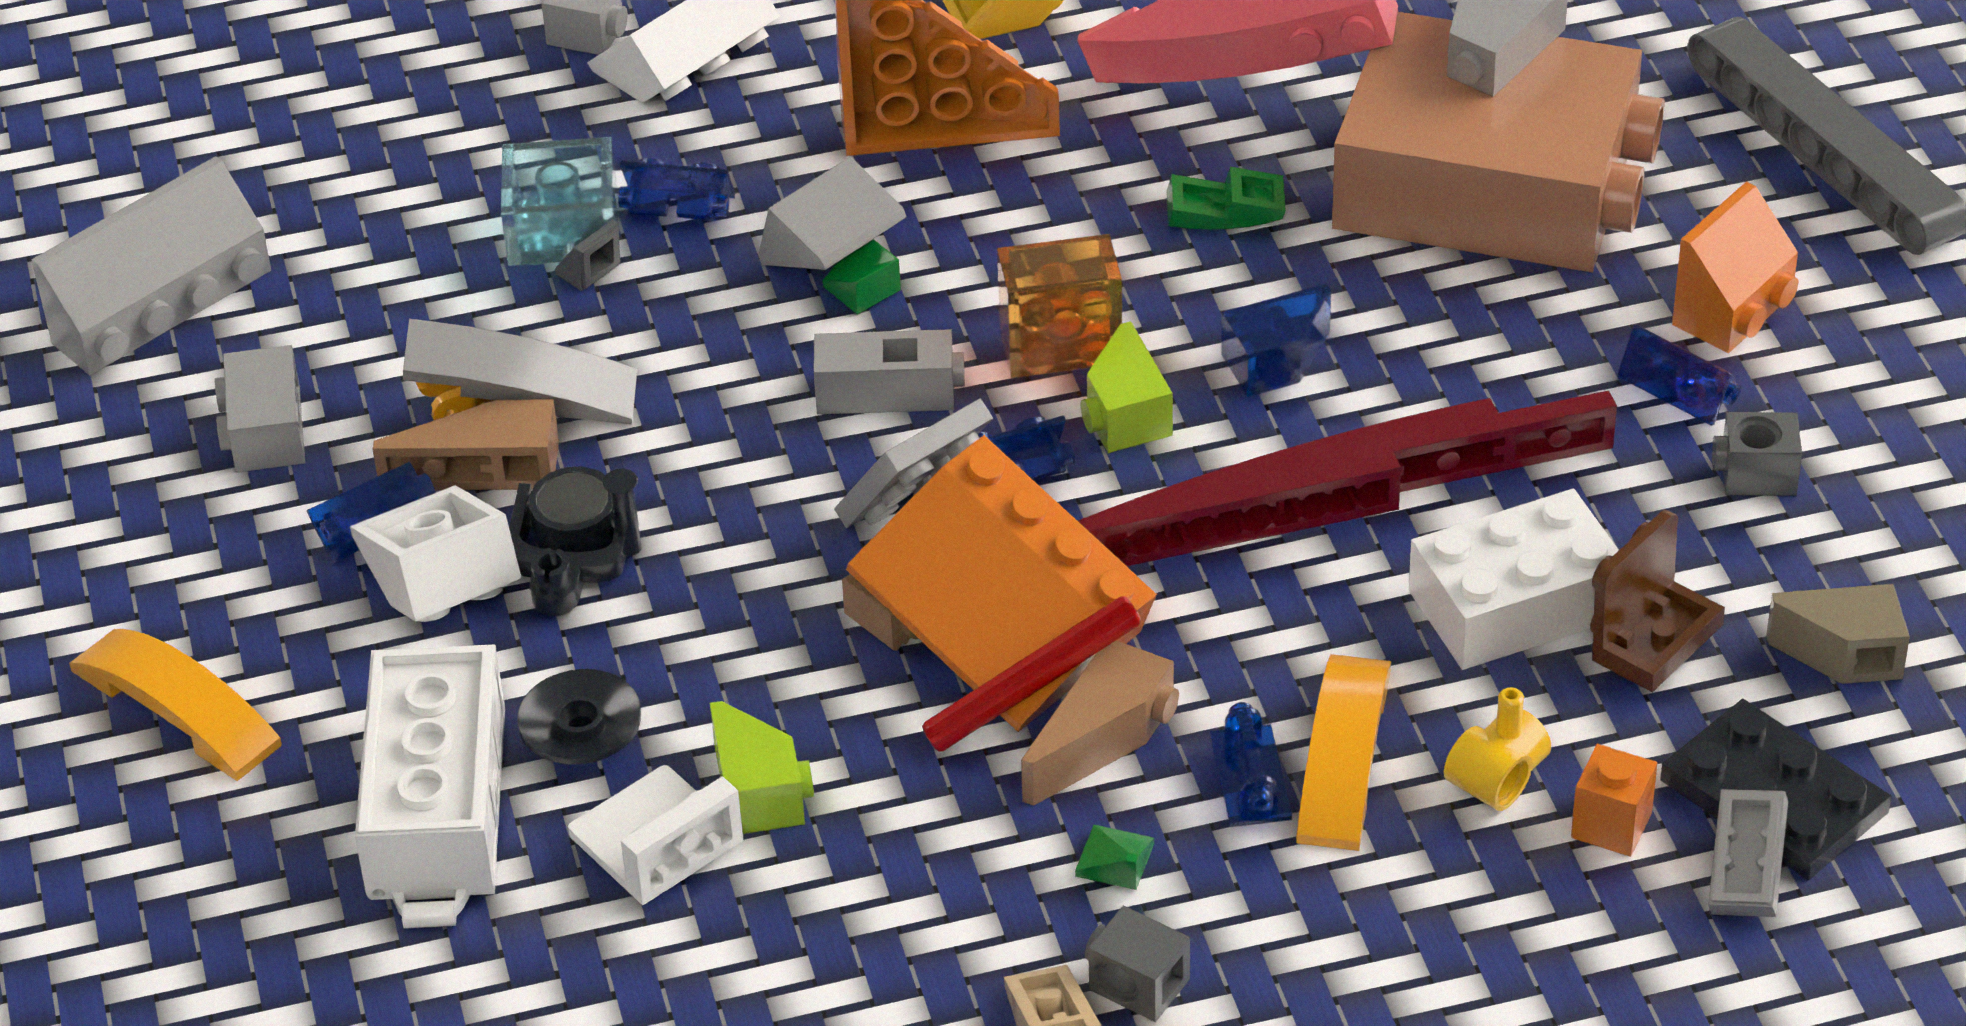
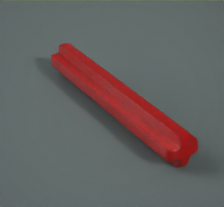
M1120 596L925 721L922 725L924 734L935 750L938 752L945 751L1138 627L1141 623L1140 615L1126 596Z

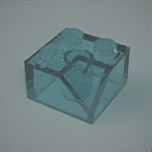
M612 137L502 144L501 218L508 266L561 262L576 245L600 229L605 223L612 219L618 222V187Z

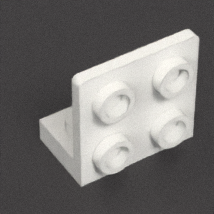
M667 765L660 766L568 825L570 838L642 905L743 842L738 790L722 776L703 789L696 791Z

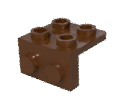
M1666 509L1662 510L1649 523L1644 522L1639 525L1630 541L1613 556L1608 555L1599 563L1592 578V586L1595 589L1594 614L1590 623V630L1593 633L1592 661L1652 693L1724 625L1725 612L1724 606L1674 581L1678 516Z

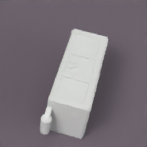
M495 645L371 650L355 840L367 897L371 900L393 899L398 913L402 916L403 928L456 926V916L463 910L470 895L495 894L505 703ZM455 898V901L451 900L406 903V900Z

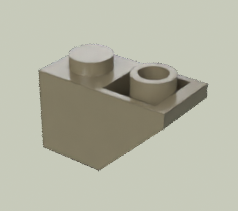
M1894 584L1772 593L1766 633L1770 646L1841 684L1903 679L1910 635Z

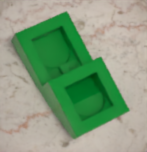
M1230 167L1225 183L1172 174L1167 187L1168 226L1206 230L1244 228L1281 220L1286 211L1283 175Z

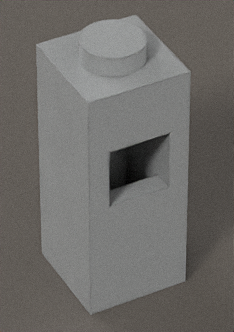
M952 329L814 334V385L817 415L954 410V387L965 386L964 352H953Z

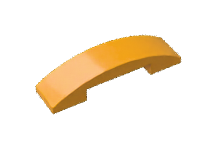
M113 629L69 663L73 673L109 697L113 698L123 691L191 736L195 754L236 781H239L282 746L281 738L273 728L224 681L180 650L147 634L128 629Z
M1330 654L1321 684L1311 734L1296 843L1355 851L1360 850L1368 802V785L1381 713L1384 712L1391 661Z

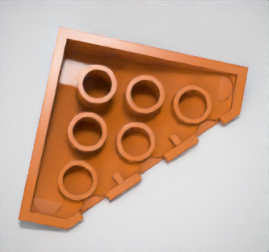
M835 0L839 92L846 156L1060 136L1058 88L1043 77L1037 79L1018 65V60L989 40L981 41L962 27L961 21L933 2L926 3L923 0Z

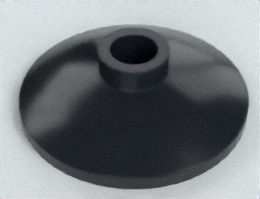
M594 669L564 671L542 680L525 695L518 710V729L526 746L544 759L562 764L596 762L619 752L634 738L641 722L640 701L634 689L626 681L614 674Z

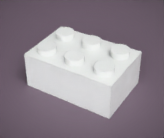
M1573 488L1411 539L1409 592L1460 668L1464 670L1590 629L1591 619L1594 614L1595 589L1592 586L1594 572L1606 556H1613L1619 549Z

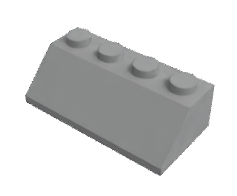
M216 156L31 259L51 343L89 375L96 373L271 271L264 229L223 161Z

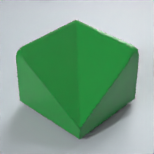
M872 239L841 259L823 279V287L853 312L859 314L901 290L899 259Z

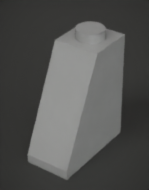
M1458 0L1449 32L1447 77L1494 97L1565 30L1567 0Z

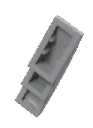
M409 318L403 380L461 386L460 397L489 400L554 399L557 417L632 424L638 368L585 351L528 337L470 326Z

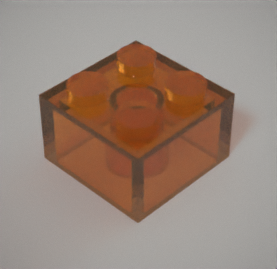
M1110 234L997 248L1000 334L1011 378L1091 368L1119 325L1122 324V277Z

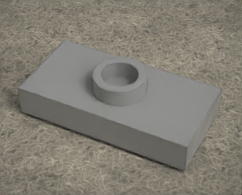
M1721 789L1708 901L1712 915L1776 917L1788 799L1785 791Z

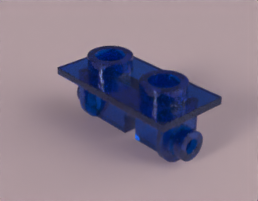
M642 158L638 162L620 161V167L627 186H621L619 189L618 205L619 208H628L629 214L667 217L670 199H678L677 218L716 221L718 216H728L729 198L735 199V191L728 169H721L717 165L707 162H697L691 166L671 165L656 158Z
M1637 324L1633 326L1617 377L1711 426L1715 425L1721 405L1723 403L1728 405L1734 404L1740 395L1741 385L1735 382V376Z
M1064 415L1048 420L1043 416H1036L1020 422L1010 431L992 435L990 432H980L978 434L979 437L985 435L1016 465L1019 464L1020 468L1034 481L1064 473L1067 465L1075 463L1074 452L1068 441L1060 443L1066 422Z
M409 461L306 510L333 564L360 551L352 537L350 526L434 494L435 489L429 476L426 473L417 476Z
M1246 702L1236 703L1230 707L1225 717L1224 730L1210 731V739L1229 826L1237 827L1292 820V812L1271 724L1262 725L1260 712L1253 708L1251 704Z

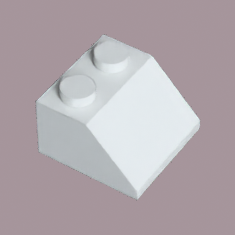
M456 485L350 526L352 537L389 604L415 622H428L446 616L453 606L470 599L485 600L492 598L502 592L503 586L522 579L506 514Z

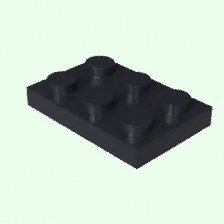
M1743 698L1664 761L1660 781L1717 819L1721 789L1785 791L1788 799L1782 863L1808 881L1887 815L1892 797Z

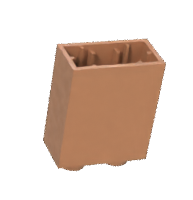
M1397 12L1393 44L1370 49L1334 143L1332 229L1593 273L1606 229L1633 233L1636 225L1644 183V167L1626 164L1627 160L1653 164L1660 141L1665 100L1664 98L1638 94L1642 50L1557 37L1493 97L1447 77L1449 32L1452 20Z

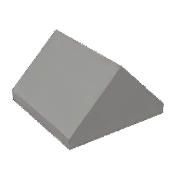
M850 156L768 208L758 256L762 265L826 270L907 216L903 207Z

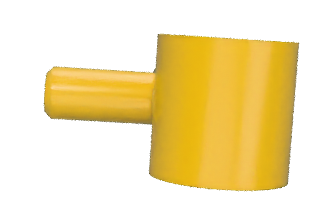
M1505 688L1500 691L1498 695L1497 718L1485 729L1479 726L1467 729L1453 745L1444 766V778L1497 811L1507 809L1517 800L1529 780L1531 771L1551 752V740L1548 732L1535 716L1523 710L1524 695L1516 688Z

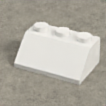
M685 0L587 62L592 72L642 103L658 93L667 101L692 85L687 77L688 74L699 68L705 77L729 62L730 58L725 52L729 48L737 44L740 50L744 52L768 37L769 35L764 26L780 17L771 0Z

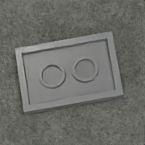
M981 398L887 450L834 508L844 526L848 528L864 518L870 526L883 520L899 508L897 502L911 493L915 495L942 466L980 438L978 434L993 419Z

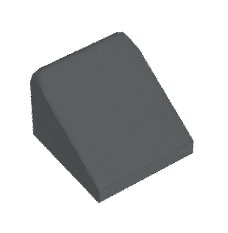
M612 219L576 245L555 268L556 275L580 291H583L620 264L619 223Z

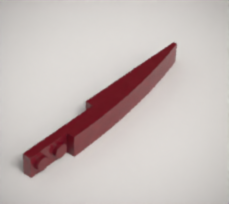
M1609 390L1501 413L1497 412L1491 398L1458 404L1354 429L1256 457L1140 496L1080 519L1078 522L1126 566L1396 511L1399 510L1400 492L1612 449L1614 445L1617 404Z

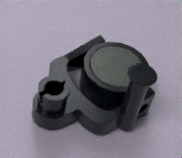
M583 466L564 467L548 473L535 484L533 489H531V484L519 483L509 530L520 574L524 577H530L532 603L537 611L549 616H559L570 612L579 602L584 583H599L618 578L623 572L627 556L636 555L642 550L634 488L638 484L636 473L629 469L621 468L612 470L604 475L596 469ZM531 527L533 528L534 540L538 547L526 543Z

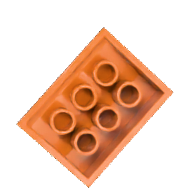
M985 435L942 466L856 554L846 568L861 585L886 608H889L897 619L973 690L1120 596H1126L1131 601L1141 619L1138 627L1117 640L1127 644L1141 632L1157 595ZM1094 655L1000 716L1019 732L1073 687Z

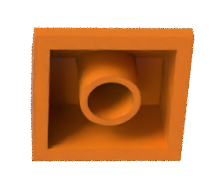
M1746 181L1681 238L1672 325L1728 354L1746 337H1754L1761 329L1764 321L1778 308L1783 309L1787 307L1794 298L1799 284L1798 278L1795 277L1798 252L1755 185Z

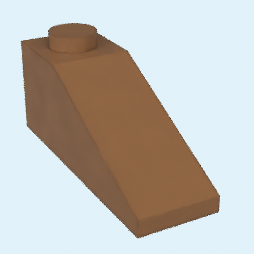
M554 399L494 400L374 440L372 449L380 491L444 490L454 485L463 490H518L519 483L531 484V489H533L540 479L556 470L559 436Z
M1117 640L1097 652L1021 759L1023 802L1034 806L1145 745L1160 723L1167 724L1171 720L1177 708L1179 690L1174 688V661Z

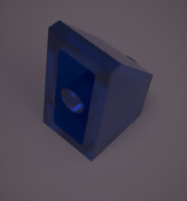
M1327 283L1222 312L1221 355L1247 397L1302 381L1330 333L1331 289Z

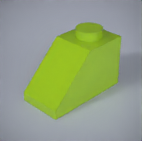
M1131 321L1119 325L1088 371L1087 399L1081 400L1080 403L1086 429L1089 433L1097 432L1108 453L1173 436V393Z
M723 701L710 703L720 777L723 776L738 790L743 834L805 825L803 799L814 797L812 774L809 760L797 762L792 736Z

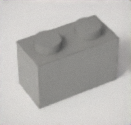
M292 345L224 353V377L215 378L214 380L219 412L226 411V415L216 417L217 432L221 451H232L236 472L305 464L300 385Z

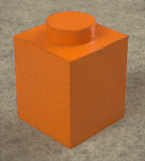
M1597 743L1575 787L1571 838L1631 857L1652 814L1658 762Z

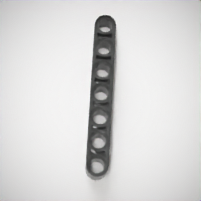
M1741 16L1733 17L1698 32L1689 38L1687 50L1690 62L1695 71L1908 252L1920 255L1966 233V205L1952 188L1749 21Z

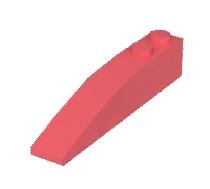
M1158 0L1142 9L1133 7L1080 33L1077 41L1096 82L1165 83L1237 77L1291 68L1392 45L1398 4L1396 0Z

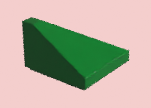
M1093 825L1075 869V877L1137 890L1154 846V837Z

